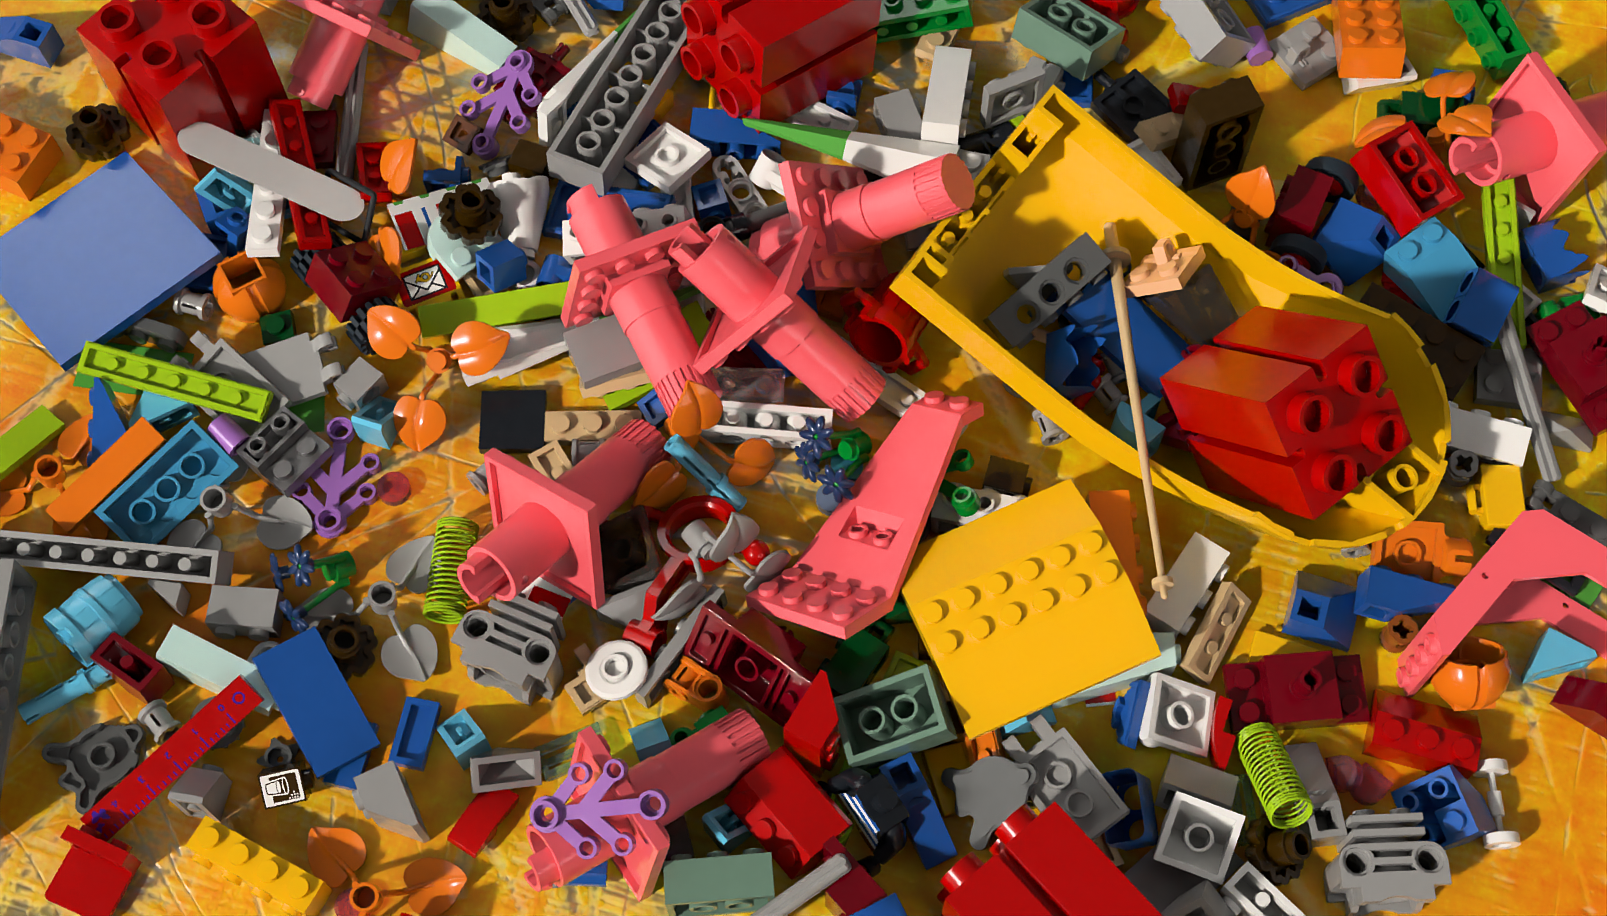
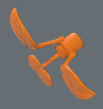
M1473 71L1442 73L1430 78L1424 85L1423 90L1426 96L1431 98L1441 97L1440 119L1437 122V127L1430 129L1425 139L1439 160L1443 161V164L1449 162V149L1452 144L1451 134L1492 137L1493 113L1492 109L1487 105L1470 104L1461 106L1454 113H1448L1446 116L1447 98L1463 97L1474 88L1476 76ZM1385 115L1373 119L1358 133L1354 143L1355 149L1365 146L1372 140L1407 123L1406 117L1403 115Z
M409 138L392 141L384 148L380 161L381 176L385 181L389 182L388 189L397 195L392 197L393 202H383L376 204V206L387 207V204L416 197L411 192H406L412 179L418 139ZM331 175V179L351 187V185ZM327 217L329 221L335 223L336 225H341L345 222L333 220ZM390 222L378 228V235H372L368 243L401 280L402 241L399 232L394 229V223Z
M1266 165L1238 173L1229 179L1225 186V194L1228 202L1236 209H1231L1229 214L1219 220L1225 224L1233 218L1237 226L1241 228L1250 227L1249 243L1255 245L1257 230L1260 227L1258 220L1268 218L1276 206L1275 189ZM1261 250L1273 259H1275L1276 261H1278L1281 258V256L1275 252L1269 250Z
M391 305L374 306L367 312L368 339L373 350L386 359L403 357L407 353L408 347L413 351L425 352L427 354L426 363L429 369L434 372L429 382L421 391L419 398L412 395L401 397L396 403L393 412L394 426L401 440L412 450L421 452L442 436L447 425V414L443 406L436 400H425L426 395L437 379L441 377L443 372L453 368L457 364L458 358L460 369L467 375L480 376L491 371L504 356L511 335L484 322L467 321L455 329L451 337V345L443 344L433 349L431 346L425 347L413 343L421 335L422 328L412 313Z
M686 380L683 393L673 409L671 420L668 417L664 422L663 429L670 438L677 433L692 448L700 442L725 462L731 464L727 469L726 476L733 485L740 487L750 486L763 479L772 469L776 459L771 444L762 438H750L739 445L735 451L734 458H732L700 435L702 429L712 428L719 422L723 412V405L720 398L710 388L701 383ZM675 459V465L665 460L653 466L645 475L636 491L633 500L634 507L646 505L659 509L675 503L682 496L687 485V477L684 473L680 472L682 465Z
M93 413L70 424L58 439L57 448L59 453L71 459H63L61 456L43 455L35 461L34 471L30 474L31 479L28 485L27 477L20 468H16L0 481V517H10L23 511L27 503L24 493H30L37 480L47 488H57L60 494L65 491L62 484L66 480V471L63 465H75L79 461L81 465L88 467L87 454L89 451H92V438L88 434V422L90 419H93ZM95 513L89 516L72 534L67 533L54 519L52 524L54 535L107 540L110 529Z
M312 827L309 831L307 855L312 873L331 888L342 886L350 877L353 888L350 892L349 900L352 907L360 911L358 916H367L368 913L378 910L385 897L409 894V906L415 913L422 916H439L453 906L467 882V875L455 864L440 858L425 857L415 860L405 868L403 878L408 888L381 890L377 885L368 882L360 883L354 872L364 865L367 857L365 842L359 834L350 829L340 827Z

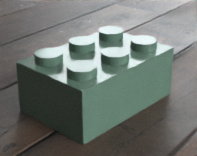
M1031 0L1019 8L1011 37L1022 43L1024 47L1043 56L1047 61L1069 72L1073 77L1084 81L1117 58L1126 28L1079 0Z
M928 664L833 698L839 719V733L841 734L848 764L851 767H858L867 771L887 764L909 752L915 754L958 738L938 673Z
M762 848L745 849L742 855L728 856L726 851H714L707 853L706 858L694 859L690 854H678L671 856L670 861H664L665 905L669 916H715L756 912L775 898L772 853H764Z

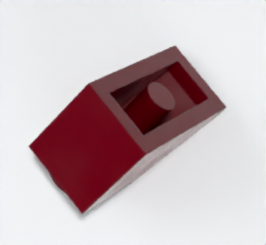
M112 632L90 656L91 660L117 683L146 705L154 700L161 699L176 683L161 663L116 632Z
M1567 675L1549 704L1607 739V683Z

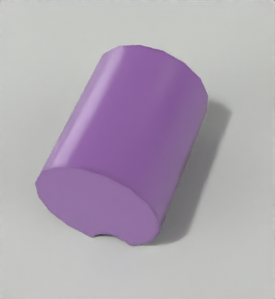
M1251 26L1246 28L1257 44L1246 54L1249 64L1251 66H1260L1264 62L1270 61L1274 54L1262 27Z
M228 413L221 414L214 419L206 430L230 457L237 455L236 450L250 438Z

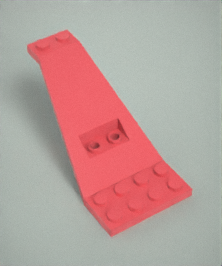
M942 391L928 392L923 398L912 403L855 481V486L849 489L854 498L849 500L843 497L842 502L838 504L792 568L785 569L781 575L771 581L760 584L757 589L745 595L747 607H752L757 611L845 640L891 612L964 426L984 415L983 403L969 400L966 396L953 397L944 395Z

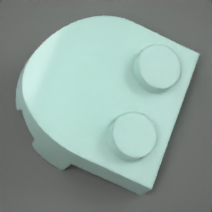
M439 216L429 227L427 250L432 260L437 259L457 282L476 267L475 252L501 242L503 238L499 234L494 237L486 236L484 244L466 246L462 243L461 238L451 240L447 237L446 233L440 228L441 217Z

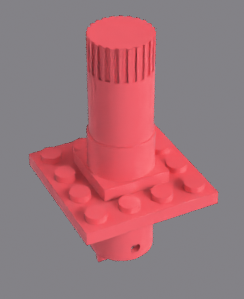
M286 0L313 13V17L289 70V73L294 76L287 92L323 109L328 110L334 94L343 97L368 39L414 61H417L421 50L411 46L412 39L387 27L389 22L378 17L385 0Z
M1536 51L1525 56L1487 105L1492 109L1493 113L1492 137L1459 136L1449 149V165L1454 176L1465 173L1473 183L1479 186H1490L1515 178L1516 200L1536 211L1530 221L1532 226L1544 223L1607 152V90L1572 100Z
M947 153L874 182H868L863 168L787 160L778 164L789 213L766 221L762 225L761 230L754 232L749 240V250L763 262L809 224L818 234L813 245L815 250L807 262L809 268L803 274L805 289L852 291L859 287L863 291H874L882 279L888 276V270L884 264L881 251L882 243L900 234L969 210L975 201V187L971 178L972 175L964 164L965 162L954 153Z
M592 184L576 191L568 199L566 205L568 214L571 213L572 215L569 225L585 257L575 260L573 263L560 317L565 328L574 325L580 327L592 322L594 318L601 315L610 316L615 314L670 420L673 409L683 393L686 380H692L707 386L721 398L723 392L711 368L701 375L692 367L700 347L673 291L680 287L684 276L678 271L680 263L671 257L668 250L675 238L690 222L700 229L695 217L644 236L623 195L609 194L598 197Z
M690 222L672 242L668 253L680 263L678 271L716 305L692 367L701 375L712 367L717 369L726 361L730 352L734 349L740 351L753 339L775 360L780 361L845 422L854 421L870 409L883 392L886 379L797 295V291L803 285V274L809 268L807 262L815 250L813 245L818 232L808 224L762 262L724 225L718 224L704 234L694 223Z
M632 419L569 471H565L555 480L541 474L537 469H532L517 461L513 456L505 454L494 447L484 454L494 529L468 550L467 560L457 568V576L465 592L478 604L482 603L490 595L499 600L510 601L540 577L598 610L606 602L599 526L606 521L610 514L636 493L643 478L653 466L665 460L671 462L672 455L664 450L665 437L648 421Z
M738 708L659 754L650 756L630 767L626 777L616 781L601 801L639 798L647 790L660 789L668 796L670 805L668 812L657 820H646L639 813L603 817L621 833L628 832L635 837L636 848L626 856L616 855L611 845L581 819L567 821L584 837L589 835L595 836L601 844L599 854L588 860L580 858L576 853V849L556 831L543 833L538 831L532 824L528 825L526 833L533 855L529 856L527 860L532 869L524 873L525 880L537 892L553 888L552 884L562 887L611 858L639 903L650 897L670 847V837L665 826L682 817L688 810L738 782L771 754L768 741L759 724L756 723V720L746 710ZM591 726L578 732L570 766L581 761L587 762L592 767L593 776L589 782L578 785L570 797L572 801L565 805L580 803L603 773L605 763L613 759L610 755L611 751L606 739L601 734L597 735ZM613 763L610 768L611 773L614 776H619L621 768L618 764ZM577 767L575 770L576 777L583 780L585 770ZM652 797L650 805L654 810H659L661 802L657 797ZM554 812L549 813L545 817L548 820H552ZM620 838L619 847L624 851L628 850L629 843L627 839ZM589 841L584 842V851L592 854L593 845Z

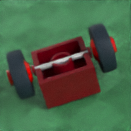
M1321 156L1311 159L1305 167L1298 165L1294 176L1287 174L1279 197L1276 200L1275 209L1264 229V232L1269 234L1265 246L1270 247L1269 251L1275 252L1281 257L1291 255L1297 259L1299 265L1317 276L1320 275L1326 265L1327 254L1319 243L1309 237L1325 201L1335 203L1337 198L1351 200L1359 186V176L1354 168L1342 160ZM1285 261L1287 266L1292 269L1293 261Z

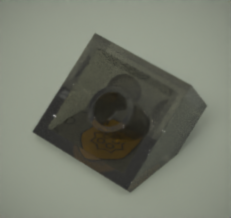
M639 505L599 526L605 594L616 595L655 580L662 569V563L644 506Z

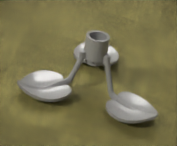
M237 454L232 459L240 467L221 485L209 486L200 495V504L207 511L204 517L207 518L208 528L203 522L196 519L182 521L170 533L167 545L222 551V541L214 534H211L215 529L214 517H226L233 510L261 520L257 526V536L263 545L273 550H285L293 547L312 532L314 525L308 510L291 497L287 498L286 496L279 495L268 498L263 505V514L256 513L235 503L233 496L225 490L230 487L229 482H237L244 478L249 469V466Z
M731 512L728 524L719 538L715 536L703 520H696L683 530L681 537L692 549L688 556L693 561L697 579H691L682 585L650 617L655 621L673 620L686 615L698 605L707 591L705 586H703L705 577L698 558H703L704 560L711 559L714 562H721L728 558L747 575L751 576L744 584V589L750 593L757 589L760 584L771 581L779 576L790 561L791 555L786 550L775 551L764 558L756 569H750L733 554L747 548L757 537L760 528L752 518L740 513Z
M435 536L421 537L398 548L390 556L386 564V575L392 582L378 581L372 584L368 590V597L363 598L362 604L355 611H353L354 603L352 597L343 589H339L307 612L308 616L303 619L309 625L306 630L314 626L317 627L322 619L334 621V618L339 613L359 616L367 606H371L375 613L389 616L397 635L386 639L382 645L381 660L387 671L403 679L420 682L428 680L432 676L438 660V648L435 637L431 631L421 624H413L403 632L394 610L398 604L396 591H402L407 587L409 591L415 594L426 592ZM328 588L315 592L300 605L304 606Z

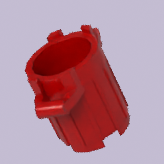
M900 271L884 277L871 295L859 287L843 295L839 300L840 305L849 317L843 329L846 333L849 332L851 344L858 354L867 361L882 366V370L887 374L895 373L899 368L908 375L913 376L929 367L930 361L917 342L929 320L889 288ZM858 301L864 304L860 312L854 307V304Z

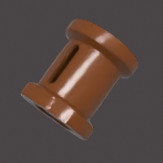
M1408 615L1394 616L1382 628L1379 634L1380 644L1388 652H1403L1418 634L1417 623Z

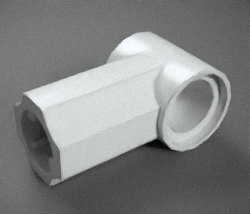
M763 149L749 174V179L763 189H773L785 196L778 164L785 162L786 159L775 151Z

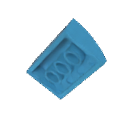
M192 419L107 498L94 513L125 542L158 544L200 505V495L205 488L215 484L221 485L240 466Z

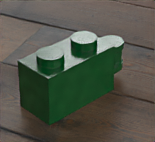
M1402 91L1398 100L1383 99L1377 102V118L1385 115H1403L1406 117L1407 122L1413 120L1424 138H1426L1427 132L1437 127V122L1440 119L1441 97L1431 98L1426 96L1425 93ZM1464 97L1447 98L1446 116L1448 113H1454L1456 109L1464 106ZM1451 134L1452 143L1460 135Z
M879 618L848 639H838L835 645L836 653L831 660L825 658L816 672V676L820 669L827 673L833 698L870 685L889 658L890 646L887 643L892 637L895 627ZM875 631L882 637L878 639L871 635V633Z

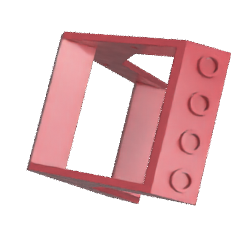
M1546 510L1524 511L1436 610L1397 659L1399 666L1396 671L1399 687L1404 689L1405 697L1412 698L1474 626L1541 620L1562 634L1594 649L1599 657L1607 661V621L1540 580L1585 576L1607 590V548Z

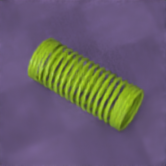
M449 516L440 518L437 521L434 549L432 550L433 555L431 556L430 572L428 573V588L426 589L427 594L425 595L426 599L422 614L428 620L436 623L459 624L467 613L466 607L468 606L467 601L469 598L467 593H462L465 590L461 584L444 582L460 583L458 578L447 577H458L456 572L446 571H457L458 567L445 564L460 565L463 563L448 559L467 560V552L477 543L476 540L478 539L480 528L477 523L470 519ZM443 526H460V527H464V528L470 529V530H472V531H469V530H466V529H462V528H446V527H443ZM448 542H458L467 545H456ZM446 547L460 548L467 551L453 550ZM446 553H455V554H461V555H465V556H455V555H450V554H446Z
M1258 722L1244 727L1237 734L1234 746L1272 826L1280 829L1295 828L1303 824L1313 813L1314 805L1275 726L1270 723ZM1262 731H1270V732H1272V733H1263V734H1259V735H1256V736L1252 737L1251 739H1249V740L1243 745V747H1242V749H1241V746H1242V744L1244 743V741H1245L1248 737L1252 736L1253 734L1258 733V732H1262ZM1262 736H1273V738L1267 737L1257 740L1244 751L1245 747L1256 738ZM1271 740V742L1263 743V744H1261V745L1255 747L1253 750L1248 751V750L1251 749L1254 745H1256V744H1258V743H1260V742H1262V741ZM1301 800L1299 803H1297L1295 806L1291 808L1279 811L1276 810L1278 808L1287 807L1289 805L1294 804L1296 801ZM1305 801L1303 806L1295 812L1286 815H1274V813H1284L1296 809ZM1307 805V808L1305 809L1304 812H1302L1299 816H1296V817H1294V818H1292V819L1278 820V819H1275V818H1274V817H1277V818H1285V817L1293 816V815L1299 813L1301 810H1303V809L1305 808V806Z

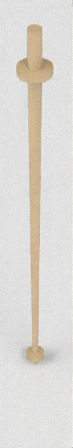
M1107 222L1103 225L1106 249L1102 251L1112 261L1105 268L1110 271L1158 575L1152 579L1151 583L1152 589L1160 592L1162 599H1167V591L1173 588L1174 583L1173 578L1165 575L1123 276V268L1130 264L1131 255L1127 248L1119 246L1116 224L1114 222Z

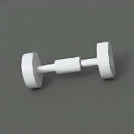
M1500 758L1479 760L1477 771L1473 774L1474 777L1488 778L1490 791L1487 792L1489 811L1498 829L1496 832L1482 836L1484 848L1489 850L1510 849L1521 845L1518 832L1503 830L1502 817L1505 816L1501 791L1497 790L1495 777L1509 773L1507 760Z

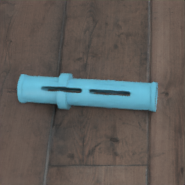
M676 433L665 443L664 450L669 452L706 487L705 491L708 495L727 501L736 512H739L745 506L747 498L728 482L729 478L724 473L717 472L681 436Z
M97 664L87 669L81 668L70 679L18 705L19 713L23 720L30 725L32 722L64 706L75 698L86 693H94L98 686L113 678Z

